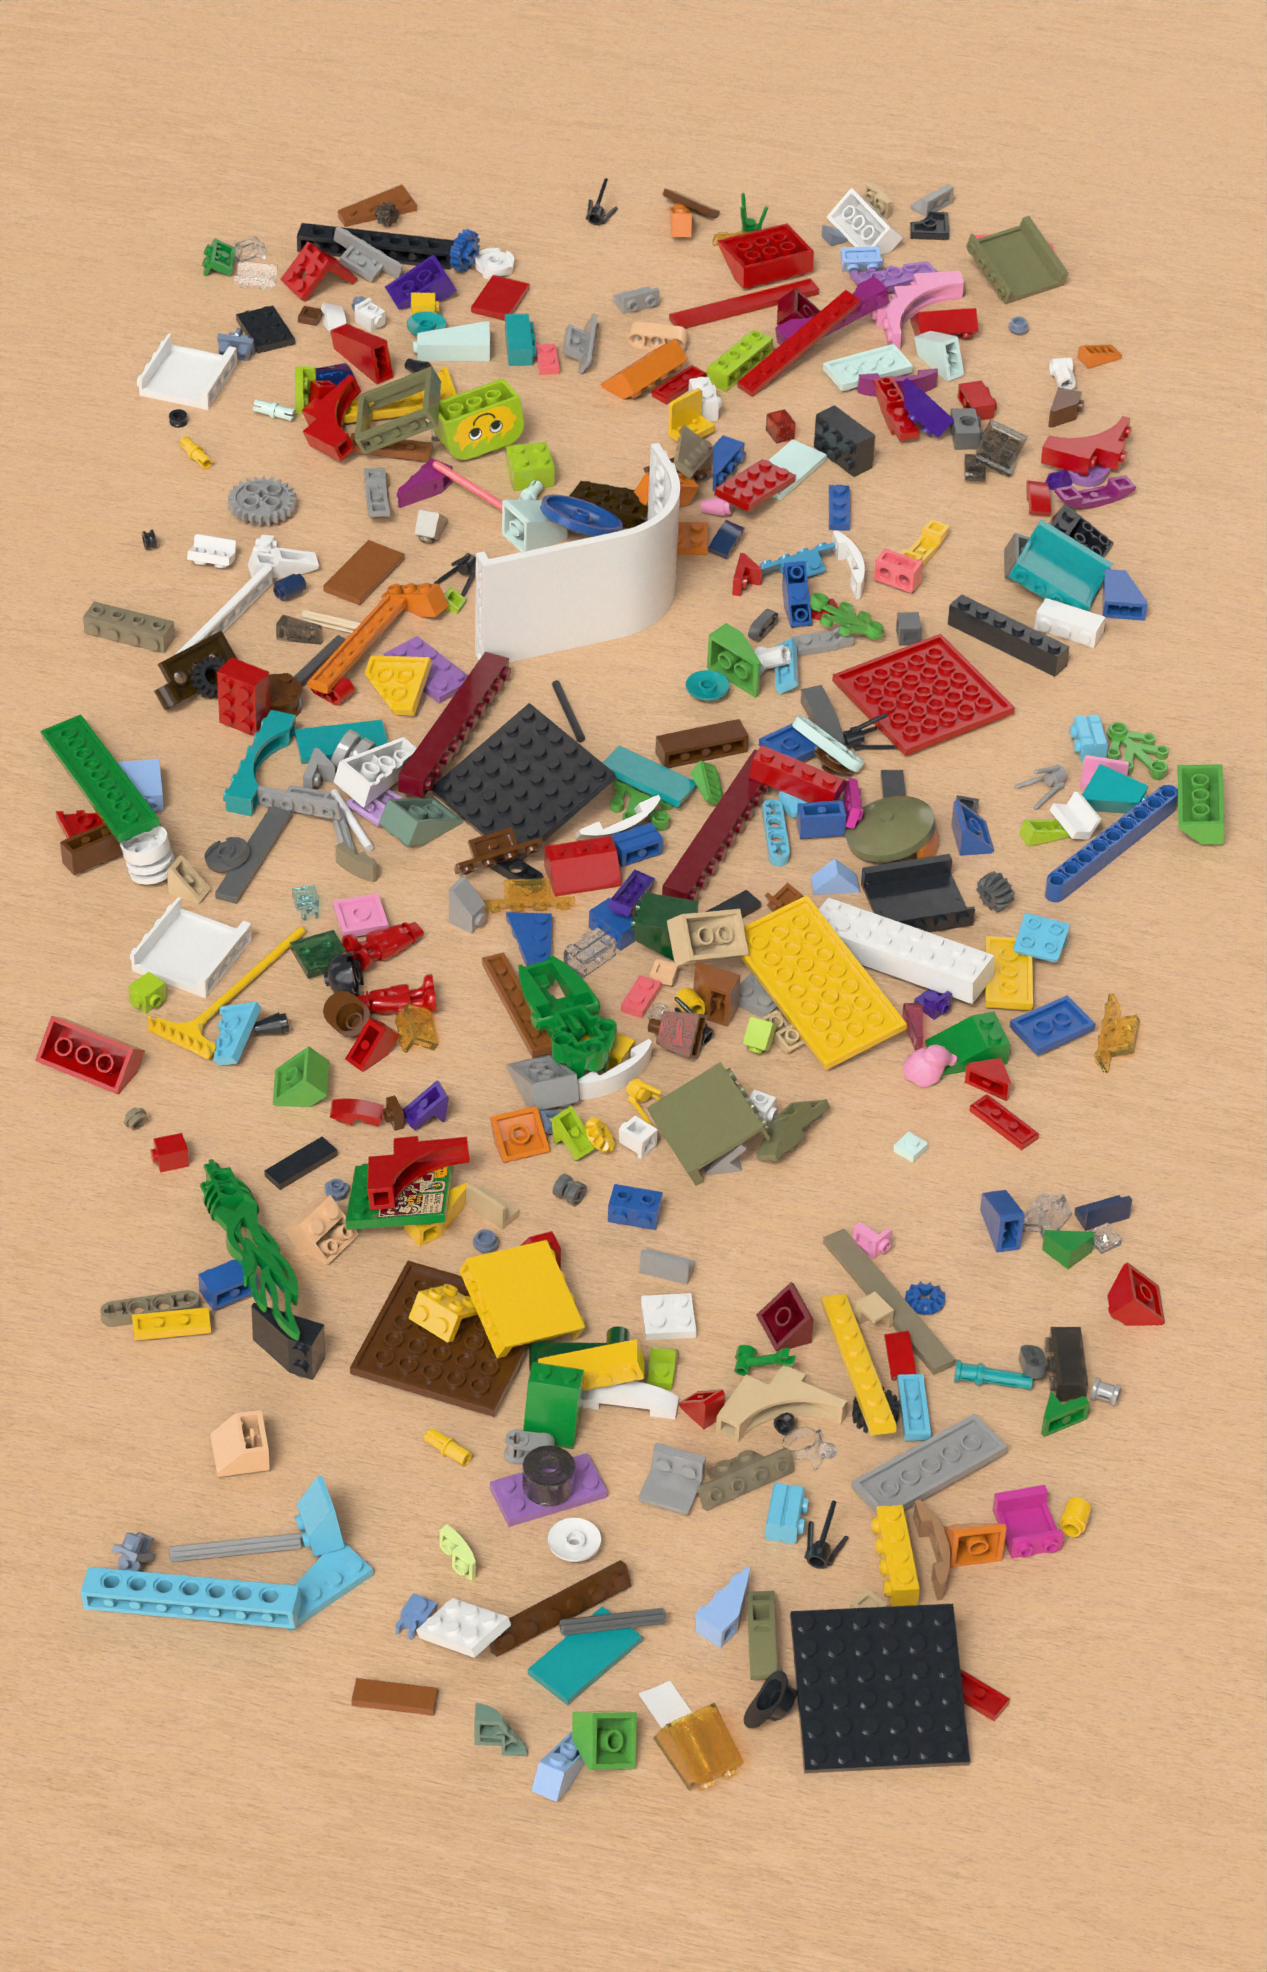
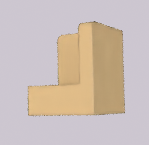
M876 1292L855 1302L854 1316L859 1325L870 1320L874 1324L881 1321L887 1328L892 1326L894 1310Z

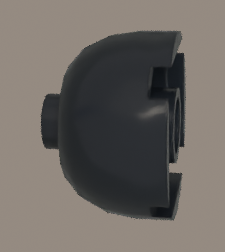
M353 950L337 954L328 964V972L324 973V981L327 987H331L333 993L346 991L355 996L364 995V991L359 992V985H364L363 972L359 959L354 960L352 956L356 954Z

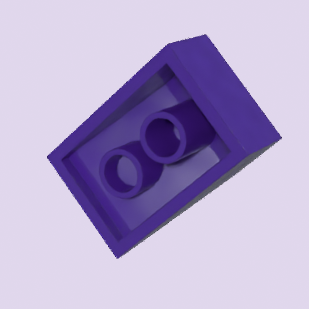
M432 255L385 286L399 310L411 307V293H435V301L440 302L457 291L435 255Z
M908 378L904 380V408L909 412L908 417L916 424L918 422L923 424L921 429L929 436L934 434L939 438L953 423L954 419Z

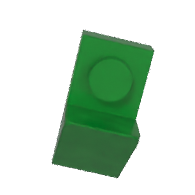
M1050 1392L1043 1417L1041 1435L1046 1437L1087 1420L1090 1402L1085 1396H1082L1075 1400L1071 1399L1062 1405L1054 1393Z

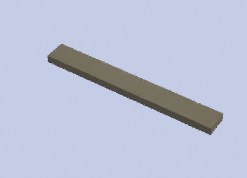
M845 1229L823 1237V1244L866 1295L876 1292L894 1310L892 1326L897 1332L909 1331L912 1350L933 1375L955 1366L956 1359Z

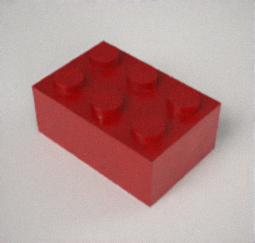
M231 657L217 671L219 723L254 736L256 732L260 731L263 718H267L271 710L269 671Z

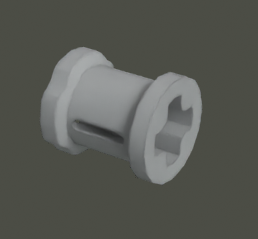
M1096 1378L1090 1400L1099 1399L1109 1402L1111 1406L1116 1407L1122 1386L1101 1382L1100 1378Z

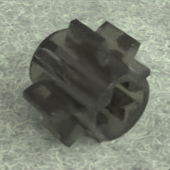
M383 202L382 205L377 206L375 217L378 220V224L390 227L391 223L397 222L399 212L396 205H391L390 202Z

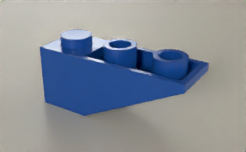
M722 435L714 444L712 461L714 492L715 488L726 482L730 474L735 472L737 466L744 462L746 457L744 442Z

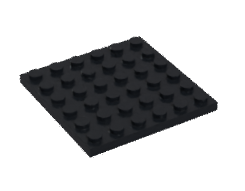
M528 703L434 784L431 792L481 836L512 827L517 843L521 844L542 837L543 842L546 841L617 777L611 769L532 704ZM523 853L518 855L517 858L523 861L528 855Z
M953 1603L791 1611L790 1621L804 1774L965 1766L970 1764Z

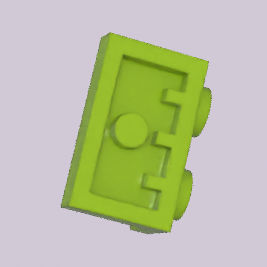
M295 366L296 414H303L301 410L304 406L308 405L311 381H316L315 366Z

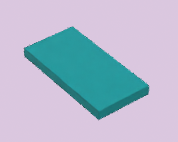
M373 720L294 729L301 764L309 763L314 748L320 749L331 761L339 742L350 729L360 734L361 740L367 738L376 743V747L388 743L383 721Z
M620 745L602 762L615 773L618 780L652 796L659 795L660 800L677 808L681 806L697 787L694 780Z
M602 1606L591 1616L612 1613ZM632 1628L567 1635L528 1668V1675L566 1705H569L642 1642V1636Z

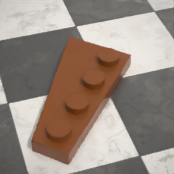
M403 184L338 210V218L344 227L415 212L417 211V204Z

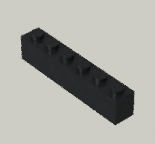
M962 594L950 604L949 626L1054 677L1067 667L1068 645Z

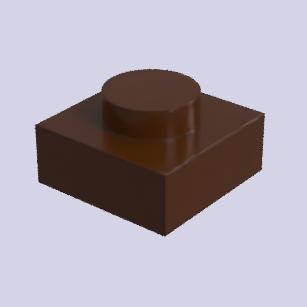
M396 1096L387 1097L386 1108L383 1109L386 1122L391 1123L394 1131L404 1129V1114Z

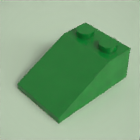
M995 1011L972 1015L925 1040L926 1047L937 1044L945 1047L949 1053L957 1056V1062L952 1066H945L941 1076L966 1072V1066L972 1062L1001 1058L1004 1065L1008 1064L1010 1043Z

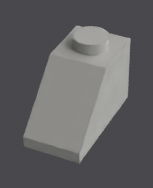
M462 876L449 889V923L472 934L478 927L483 926L486 921L485 903L468 879Z

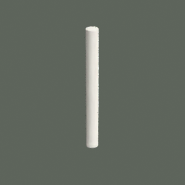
M333 789L330 792L332 799L339 801L346 821L365 851H372L374 846L346 805L339 791Z

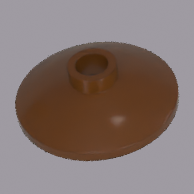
M820 747L814 748L813 752L823 764L822 769L830 774H833L834 771L843 774H851L853 772Z

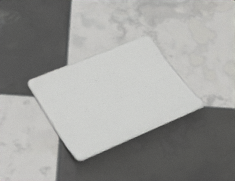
M671 1681L639 1693V1696L662 1729L681 1723L694 1716Z

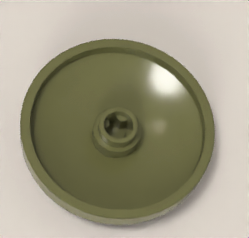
M891 796L864 806L862 808L863 816L861 821H857L854 829L846 827L845 836L849 849L858 858L870 862H890L908 857L923 848L935 832L936 821L931 807L923 800L910 796Z

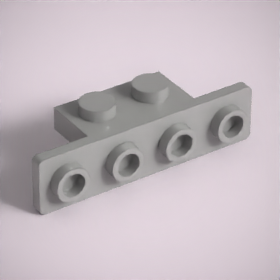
M339 226L335 229L334 241L347 248L340 257L339 263L370 282H373L382 270L396 279L402 275L403 265L397 260H393L383 254L382 251L370 246L364 240H360L349 231Z
M595 313L586 323L584 331L571 324L565 329L562 353L566 354L569 358L580 361L578 370L580 374H583L585 369H589L593 363L592 354L595 350L593 344L597 337L595 331L598 327L597 314Z
M290 785L287 791L263 786L257 788L261 806H272L287 811L335 820L342 818L339 801L332 800L330 792Z

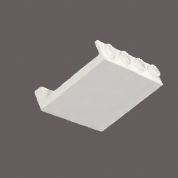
M168 333L164 341H161L157 352L153 353L151 361L146 364L143 373L137 378L139 395L209 410L237 365V348L229 346L224 355L173 345L171 334Z
M178 897L172 905L170 904L167 907L164 915L156 920L154 927L149 933L144 935L141 943L131 951L132 971L141 975L150 972L168 985L207 998L251 943L252 925L243 921L236 929L182 909L181 898Z

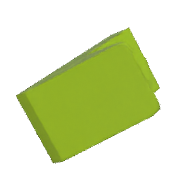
M572 1106L551 1118L553 1142L556 1144L563 1141L575 1161L595 1149L587 1137L586 1128Z
M658 1346L650 1348L647 1384L672 1391L678 1349Z

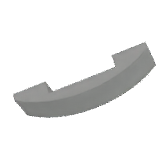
M364 468L368 516H390L385 468Z

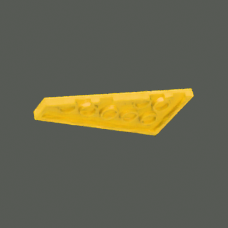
M447 367L441 368L440 372L436 373L441 380L440 401L457 395ZM424 391L372 410L371 421L400 417L422 409ZM355 398L347 409L343 424L356 422L359 398Z

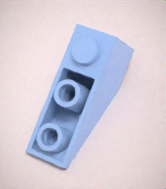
M748 1566L740 1574L736 1573L731 1578L729 1584L723 1590L719 1589L713 1596V1599L706 1606H701L695 1615V1632L720 1649L738 1632L749 1587L750 1568Z
M572 1732L539 1762L532 1788L533 1792L556 1802L569 1790L585 1763L577 1750L578 1748L572 1741Z

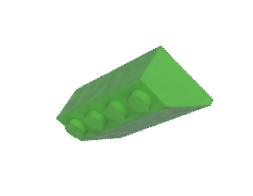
M1222 764L1177 765L1178 828L1200 844H1224Z

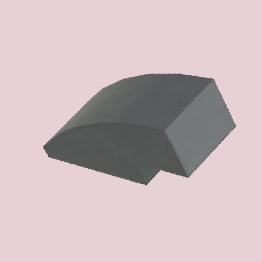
M818 685L801 689L800 703L809 716L808 719L845 746L838 718L823 686Z

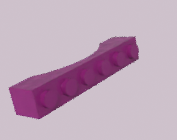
M875 276L858 284L853 295L861 299V305L825 336L888 304V288ZM813 317L791 319L775 327L777 343L781 345Z

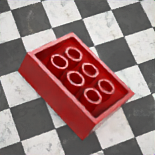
M788 223L718 240V246L734 279L743 289L761 284H769L777 280H785L789 277L804 275L813 271V249Z

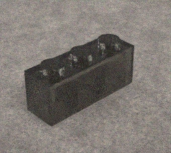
M1050 1327L1049 1337H1045L1044 1340L1045 1352H1049V1356H1047V1372L1052 1373V1376L1049 1377V1390L1054 1391V1395L1060 1402H1067L1071 1399L1075 1400L1082 1396L1086 1397L1088 1379L1081 1327Z

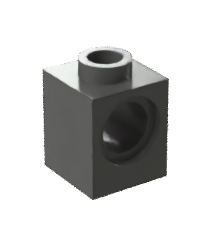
M919 612L897 613L896 633L899 646L920 642L922 627Z

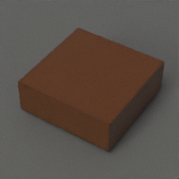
M303 306L298 315V323L317 326L323 316V312L320 308Z

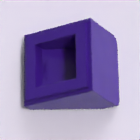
M1067 470L1049 473L1045 481L1048 483L1049 489L1054 491L1057 488L1072 485V479Z

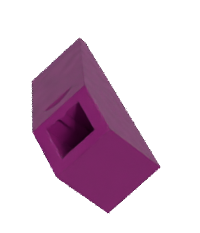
M431 458L403 486L399 487L397 491L399 508L442 494L453 483L452 479L433 468V462L438 460ZM441 462L442 464L453 470V466Z

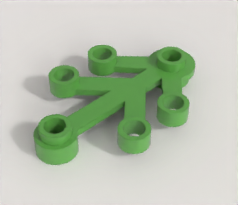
M818 592L812 594L810 600L812 609L816 611H823L824 609L836 615L822 614L820 623L823 626L831 627L833 623H841L838 632L843 636H850L851 632L866 634L868 638L873 640L884 636V626L879 622L872 621L871 615L868 612L859 611L858 616H856L852 609V604L842 601L837 609L827 604L829 598L826 595Z
M1115 722L1107 729V736L1112 742L1107 750L1106 758L1119 760V746L1121 742L1126 747L1123 761L1129 762L1128 775L1133 772L1134 764L1132 761L1135 755L1149 768V774L1153 779L1161 780L1166 776L1168 765L1162 760L1168 758L1169 749L1163 745L1154 746L1156 738L1154 734L1128 731L1127 726L1121 722ZM1132 740H1138V741H1142V742H1141V743H1136V742H1133ZM1146 753L1155 754V757L1159 760L1153 761Z
M615 779L613 787L617 791L614 799L610 801V810L614 813L622 812L624 809L623 798L625 793H627L631 798L626 812L622 815L623 821L636 815L634 808L639 803L654 796L640 793L637 791L639 789ZM662 800L658 802L663 810H671L674 807ZM655 809L649 813L648 816L651 818V823L656 830H666L670 821L669 814L665 811H656Z

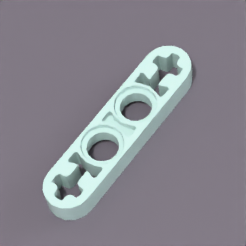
M797 715L792 723L796 730L848 769L857 773L861 770L864 761L808 718Z

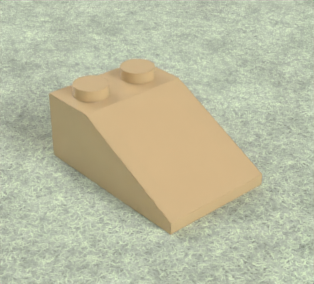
M740 909L681 914L667 920L675 967L695 965L696 962L707 963L749 955Z

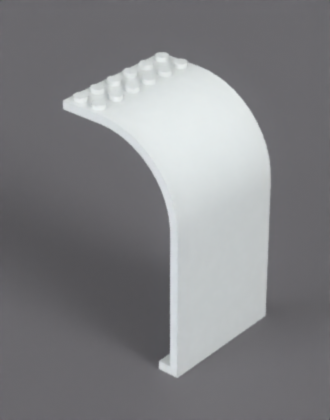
M659 443L651 444L647 522L618 532L488 559L484 551L476 553L475 656L478 661L484 652L507 657L509 662L622 638L650 627L664 616L675 596L680 480L675 464L671 463L667 451L663 450Z

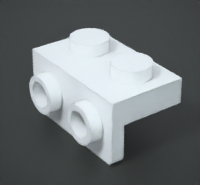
M196 534L194 537V547L188 551L187 559L194 560L195 564L213 563L215 567L226 568L235 561L237 541Z

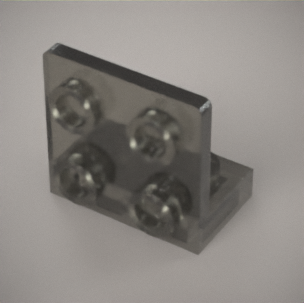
M990 419L981 435L974 461L997 471L999 474L1011 477L1017 457L1028 436Z

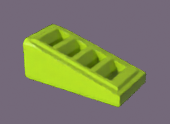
M1057 819L1024 820L1019 832L1027 846H1035L1071 837Z

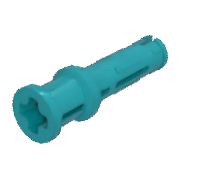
M957 1359L954 1382L958 1383L959 1380L973 1382L976 1386H980L983 1383L1031 1391L1033 1378L1028 1377L1024 1373L987 1368L983 1363H978V1365L962 1363L961 1360Z

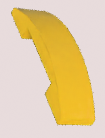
M931 519L923 527L921 537L909 550L903 549L900 554L922 561L924 566L941 546L950 526Z

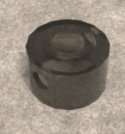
M547 1445L539 1446L525 1456L522 1469V1487L524 1494L530 1501L538 1505L555 1506L566 1502L573 1495L576 1466L571 1454L561 1447ZM548 1468H550V1469H555V1471H553V1472H545V1471H543V1470H541V1469H548Z

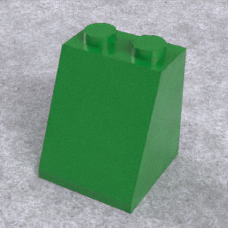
M537 1362L532 1363L527 1386L523 1431L550 1434L555 1439V1447L574 1449L583 1411V1369Z

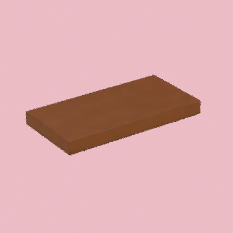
M368 540L323 585V591L361 605L405 560V554Z

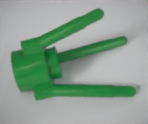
M742 193V206L740 207L742 234L762 230L768 206H765L757 224L754 219L747 218L745 193Z

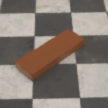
M356 1678L352 1695V1706L433 1716L437 1699V1688Z

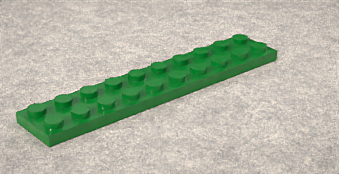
M81 714L40 731L43 740L118 843L128 841L134 836L149 832L161 825L158 816Z

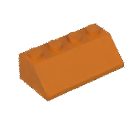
M675 338L652 350L600 385L623 400L630 396L634 399L643 393V388L648 390L655 386V380L658 379L660 382L670 376L669 371L674 373L683 367L681 363L688 360Z

